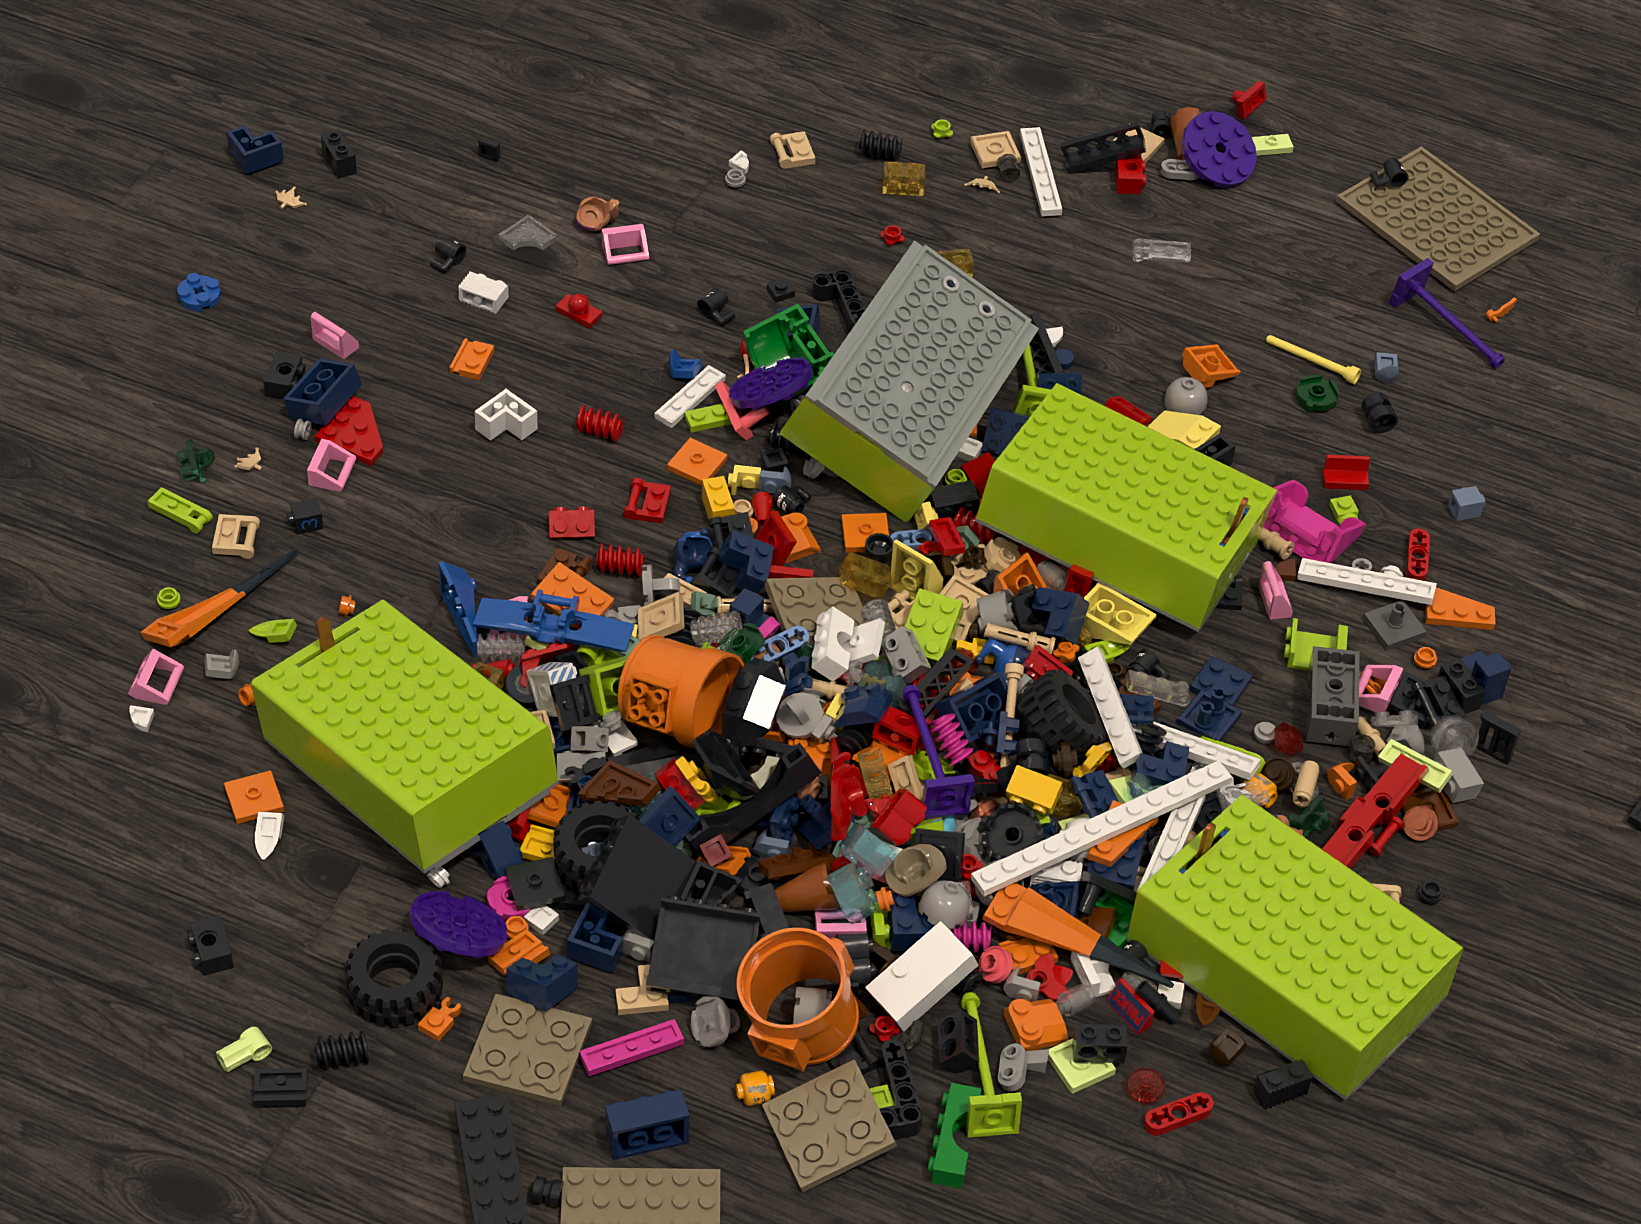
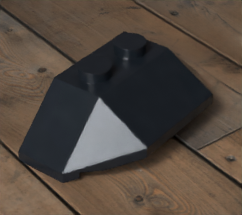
M754 658L738 670L722 711V736L730 740L731 735L762 737L771 730L787 688L775 662Z
M708 729L692 741L699 763L705 770L704 775L713 783L712 788L719 795L723 796L726 794L735 799L759 793V787L725 737Z

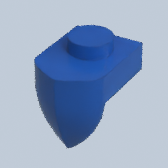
M671 350L669 368L671 376L684 379L695 378L702 368L701 359H681L676 350Z

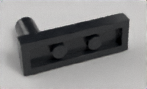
M1083 871L1080 881L1087 883L1077 911L1091 916L1101 890L1128 903L1135 904L1137 892L1093 872Z

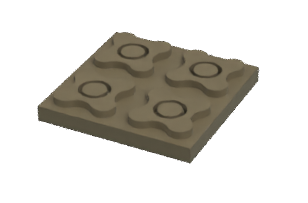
M851 577L766 579L764 584L777 620L781 624L782 632L794 626H802L809 633V639L805 647L794 653L813 652L817 618L822 612H826L831 607H835L854 620V627L869 622ZM795 634L793 639L788 641L789 645L791 641L795 639H798L801 642L802 636H797Z
M495 994L463 1073V1081L561 1106L580 1058V1051L583 1050L591 1029L592 1018L555 1008L544 1011L522 1000Z
M855 1059L762 1104L802 1192L897 1147Z

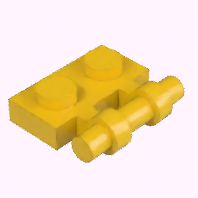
M1109 742L1098 746L1093 745L1085 754L1087 757L1085 762L1078 766V768L1073 769V777L1079 775L1081 778L1084 774L1094 772L1112 752L1113 746Z
M682 756L675 761L686 779L707 803L715 804L718 802V793L706 782L707 778L700 767L698 768L693 760L688 762Z

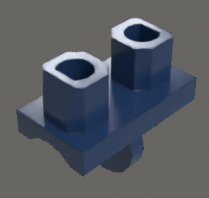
M794 652L784 656L782 664L785 666L783 671L785 682L799 676L802 678L805 688L811 689L813 687V679L808 675L809 659L805 655L798 658Z
M1000 711L996 729H994V722H988L987 728L980 730V737L986 739V746H992L993 740H995L994 759L1001 760L1003 755L1015 756L1017 741L1006 740L1005 736L1006 733L1017 734L1019 730L1020 720L1007 717L1008 712Z

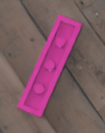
M675 1019L581 1050L580 1059L588 1076H592L683 1045L684 1037Z

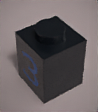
M317 498L290 503L291 513H287L290 527L294 526L297 535L323 529L322 513Z

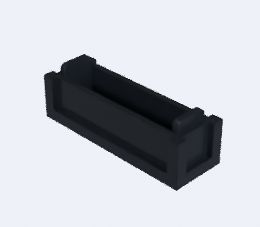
M670 738V740L667 739L659 744L615 757H607V761L611 760L622 766L681 756V750L675 738Z

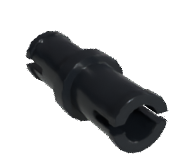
M1142 981L1137 986L1135 993L1150 1004V1007L1155 1012L1157 1011L1169 1024H1175L1181 1018L1182 1012L1177 1010L1167 1000V996L1164 993L1160 994L1148 981Z

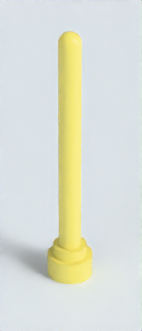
M1269 335L1266 337L1267 343L1341 374L1346 379V382L1353 385L1356 384L1360 377V368L1355 366L1344 367Z

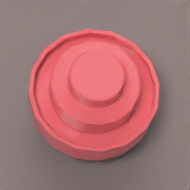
M992 946L982 953L978 962V971L985 973L984 980L992 984L1000 983L1009 976L1012 970V956L1007 950L999 946Z

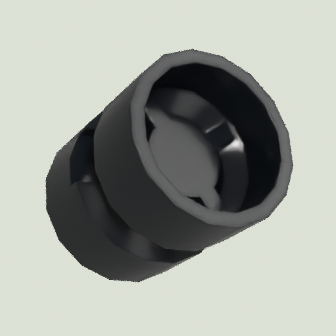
M1376 392L1370 394L1362 401V410L1375 433H1385L1396 426L1398 417L1385 393Z
M875 533L870 535L865 541L864 568L869 574L874 576L886 575L891 571L894 541L886 534Z
M1037 738L1019 741L1015 745L1017 765L1048 777L1046 742Z

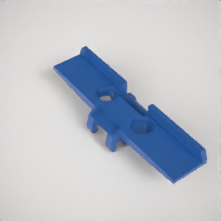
M537 590L533 603L482 598L473 622L475 627L530 636L531 640L552 644L559 643L560 645L567 642L618 652L627 651L635 627L632 623L578 611L580 601L578 596H573V599L544 594L543 590ZM542 603L569 607V609L562 610L560 616L545 613ZM527 616L534 617L532 623L526 622L525 618ZM572 624L582 626L576 631L569 628Z

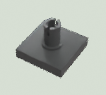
M1403 600L1366 612L1363 616V620L1386 651L1425 638L1427 633Z

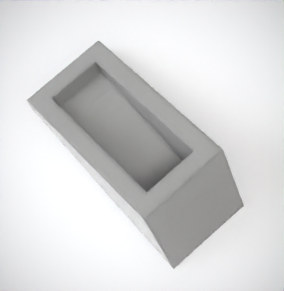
M1049 1049L1026 1051L1028 1055L1027 1069L1045 1073Z

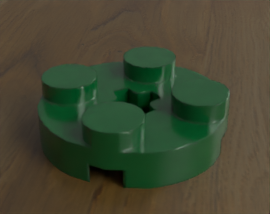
M1316 374L1305 376L1300 380L1295 396L1297 401L1304 406L1305 411L1313 413L1336 407L1339 387L1333 380L1329 378V381L1322 379V375Z
M753 623L742 624L744 628L739 630L736 627L730 630L723 637L719 645L721 650L738 655L744 665L751 661V657L766 642L760 629Z

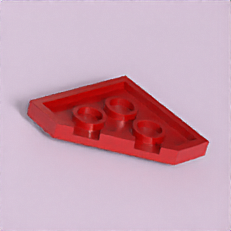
M352 396L326 426L324 425L315 435V442L320 443L321 439L330 440L355 455L356 460L372 466L383 454V445L369 402Z

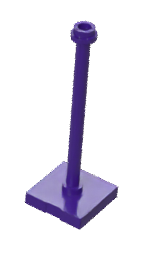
M1429 258L1399 275L1389 301L1391 306L1396 308L1418 294L1490 360V366L1499 368L1504 363L1505 359L1501 353H1494L1424 289L1434 264Z
M915 685L906 686L903 690V698L910 703L936 778L925 780L922 803L927 806L924 819L969 813L971 795L975 783L973 775L945 777L918 700L921 696L920 690Z

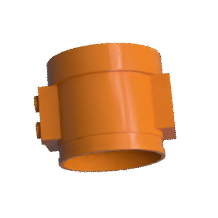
M649 635L635 646L623 668L618 688L619 711L626 722L676 738L679 744L694 749L692 741L708 729L722 736V711L738 670L744 666V663L738 655L717 648L701 649L659 635Z
M786 928L763 937L747 952L738 970L737 992L748 1017L752 1021L747 1034L758 1056L804 1072L807 1065L819 1064L834 1058L852 1041L859 1024V1009L850 984V975L854 969V964L843 941L837 938L829 939L827 936L807 928ZM806 979H825L840 986L830 1005L810 1020L791 1025H780L766 1021L769 1008L774 999L785 988L796 982Z

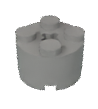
M1010 589L976 599L981 618H978V623L982 631H985L987 622L1020 631L1019 622L1012 607L1015 595Z
M797 987L793 1024L810 1020L824 1011L832 1002V991L821 988Z

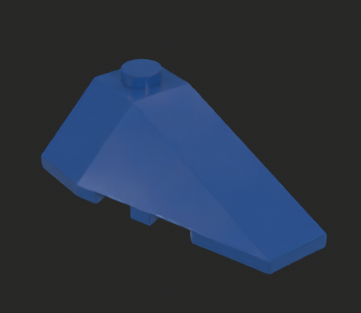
M443 561L439 562L440 593L473 658L477 657L476 627L473 626L475 619L474 591L477 590L473 578H469L466 570Z

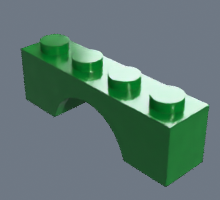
M951 1083L950 1091L944 1092L942 1107H945L946 1110L945 1114H939L937 1128L941 1129L940 1135H935L932 1150L937 1151L936 1157H930L928 1172L932 1173L931 1183L962 1189L968 1153L955 1143L953 1134L961 1127L967 1125L969 1097L981 1096V1088Z

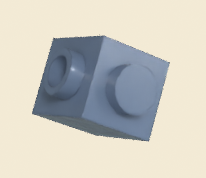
M1477 486L1452 490L1448 507L1456 521L1481 517L1483 507H1485V498L1480 494Z

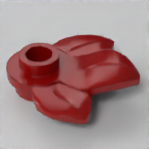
M1046 954L1036 960L1034 969L1027 974L1026 979L1033 981L1034 979H1040L1042 984H1040L1039 993H1043L1052 1000H1064L1070 996L1065 985L1071 979L1073 970L1055 965L1053 955Z

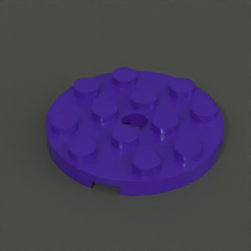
M1203 112L1195 116L1184 128V135L1181 139L1184 158L1191 170L1202 180L1207 179L1217 187L1230 188L1243 183L1254 171L1257 161L1256 146L1246 127L1233 117L1221 112ZM1216 146L1221 149L1223 148L1222 153L1217 151Z
M787 358L778 360L775 366L767 369L763 365L738 379L729 389L731 393L729 397L732 404L738 407V409L752 408V410H759L764 405L792 398L794 396L793 393L809 385L808 382L813 376L810 362L804 358Z
M427 892L419 895L414 900L409 913V918L416 930V934L433 943L434 947L440 951H450L481 959L483 956L498 953L504 947L508 934H506L507 925L498 913L482 902L465 895L463 899L451 897L450 892Z

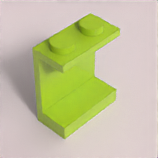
M1293 618L1292 626L1286 629L1285 640L1289 641V644H1285L1284 658H1288V668L1308 670L1313 646L1347 649L1348 626L1339 625L1336 637L1297 631L1298 619Z

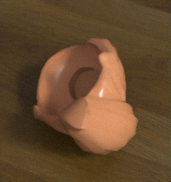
M596 196L588 197L580 203L575 220L580 227L586 230L599 231L609 222L617 219L620 202L617 199L606 201Z

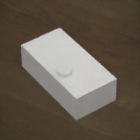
M940 921L865 988L872 999L904 1032L978 966V963L973 954Z

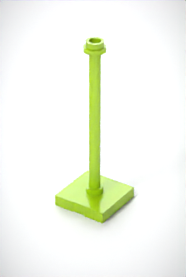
M1029 343L1023 352L1029 386L1022 385L1012 412L1031 416L1051 389L1039 388L1037 386Z
M966 993L962 997L961 1005L963 1009L967 1010L969 1015L977 1019L978 1066L984 1090L983 1096L969 1097L966 1125L967 1137L1018 1134L1022 1107L1021 1093L995 1095L977 1008L980 1006V999L975 993Z

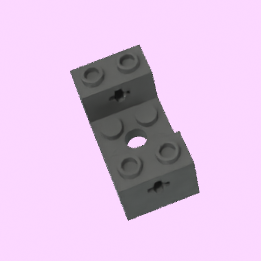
M1313 646L1307 672V688H1311V706L1306 722V741L1353 747L1359 724L1360 651Z

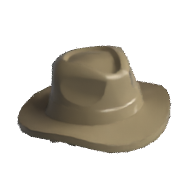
M918 844L905 848L888 864L885 873L886 881L889 887L900 896L907 897L914 894L922 897L926 888L938 881V878L946 871V859L940 850L929 844Z

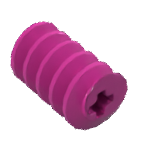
M954 713L943 715L927 724L935 726L930 731L931 734H939L934 741L943 742L939 751H948L943 758L952 759L948 767L965 760L973 751L971 747L964 748L969 740H960L964 735V731H956L960 723L951 722L956 716Z
M965 920L962 926L958 927L955 925L954 929H949L968 950L972 945L974 953H978L981 946L983 951L990 948L992 925L987 930L986 923L982 922L980 928L977 929L976 922L972 921L970 927L967 928Z

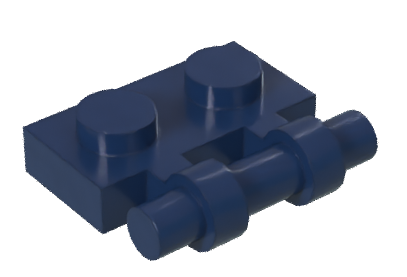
M1119 694L1131 724H1136L1137 727L1138 724L1153 723L1154 696Z
M1103 770L1084 774L1081 778L1079 775H1076L1070 779L1073 785L1072 790L1075 796H1079L1083 804L1082 810L1085 815L1088 814L1090 819L1107 812L1113 800L1119 802Z

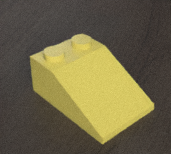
M1163 411L1148 426L1192 449L1218 435L1221 428L1220 425L1204 416L1172 411Z
M897 539L893 542L889 587L898 593L907 590L910 593L908 599L911 601L916 598L919 588L940 594L943 587V577L934 562Z
M1098 582L1084 597L1090 604L1081 633L1090 638L1131 645L1156 618L1157 614Z

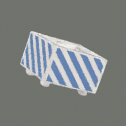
M549 662L526 671L537 711L546 710L548 716L557 717L549 685L575 678L577 671L572 663ZM576 685L581 707L584 709V700L579 686Z

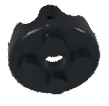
M1031 584L1018 589L1012 601V607L1019 622L1020 632L1027 634L1036 632L1039 636L1050 638L1045 634L1049 618L1041 616L1032 609L1038 588Z
M1022 803L1001 804L991 815H986L982 819V844L995 860L1004 859L1043 841V828L1039 818ZM1013 829L1018 830V839L1009 841L1007 839L1009 831Z

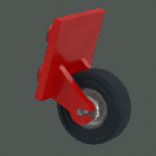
M559 643L548 645L546 649L538 651L537 649H530L525 651L521 655L519 666L513 668L506 678L505 690L507 695L511 694L514 700L523 707L536 705L526 671L549 662H554L555 656L567 652V644L560 645Z

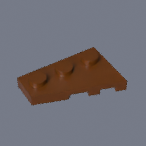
M609 760L582 788L578 795L581 800L609 801L619 804L646 806L661 790L658 782Z
M809 843V848L802 849V847H796L792 849V854L790 855L780 853L758 861L759 871L769 879L778 880L785 875H800L821 862L828 861L832 866L836 857L824 847L818 850Z

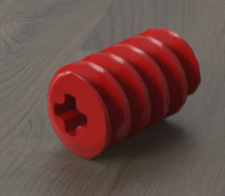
M585 405L581 406L576 420V427L579 432L584 433L587 431L588 435L595 433L596 437L603 435L604 439L612 438L613 441L620 439L625 424V417L620 421L618 413L612 419L610 411H607L605 416H602V409H599L594 414V407H590L589 411L586 412Z
M962 507L954 518L953 523L955 527L968 525L983 544L989 543L991 539L995 540L997 537H1001L1000 533L976 522L977 514L973 518L972 510H969L965 515V508Z
M601 543L597 554L596 569L600 565L601 572H605L609 567L610 573L613 574L618 568L620 575H623L627 569L629 576H632L636 570L637 577H641L645 552L641 555L640 549L637 548L634 554H632L631 548L627 547L625 553H623L621 546H618L615 552L611 544L605 550L603 543Z

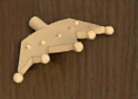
M984 176V179L976 178L964 184L965 186L978 185L980 188L988 187L990 190L993 189L998 194L1000 193L994 182L987 180L988 176Z
M293 187L287 193H285V189L281 193L275 191L277 201L282 203L280 209H283L286 205L291 208L306 206L307 203L300 202L299 195L295 197L294 190L296 187Z
M259 448L255 449V454H248L249 458H237L239 462L234 467L245 470L256 468L261 471L262 467L258 465L261 461Z

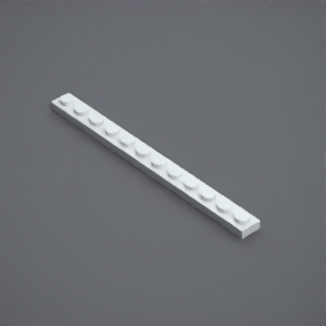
M1218 760L971 873V880L983 896L989 895L1232 782V776Z

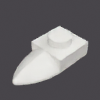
M258 812L255 845L262 860H265L273 852L278 839H281L284 815L282 813Z

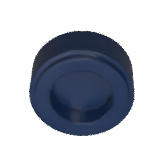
M1067 349L1055 351L1062 369H1068L1073 365L1074 355L1071 351Z

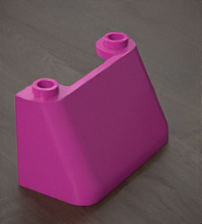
M1293 479L1273 487L1278 491L1264 528L1270 532H1278L1280 537L1286 541H1292L1295 544L1293 552L1302 558L1332 563L1362 534L1366 523L1358 518L1348 517L1343 520L1340 527L1305 506L1308 499V491L1306 487Z

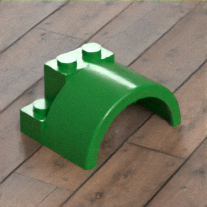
M799 304L744 331L746 349L755 369L763 365L767 369L775 366L778 360L787 358H804L810 362L813 376L808 382L809 385L793 393L794 396L785 401L779 400L781 402H788L809 391L834 356V353L827 350L809 324L810 319ZM786 331L793 333L792 342L789 341Z

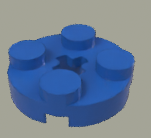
M197 273L189 274L187 279L183 280L177 288L178 299L181 301V305L192 311H202L203 307L207 306L212 308L221 298L219 281Z

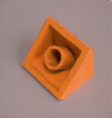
M1024 553L995 576L993 593L1010 589L1015 595L1018 589L1034 584L1035 588H1047L1029 553Z

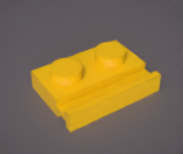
M531 824L530 831L527 833L520 848L522 858L532 861L549 857L554 859V830Z

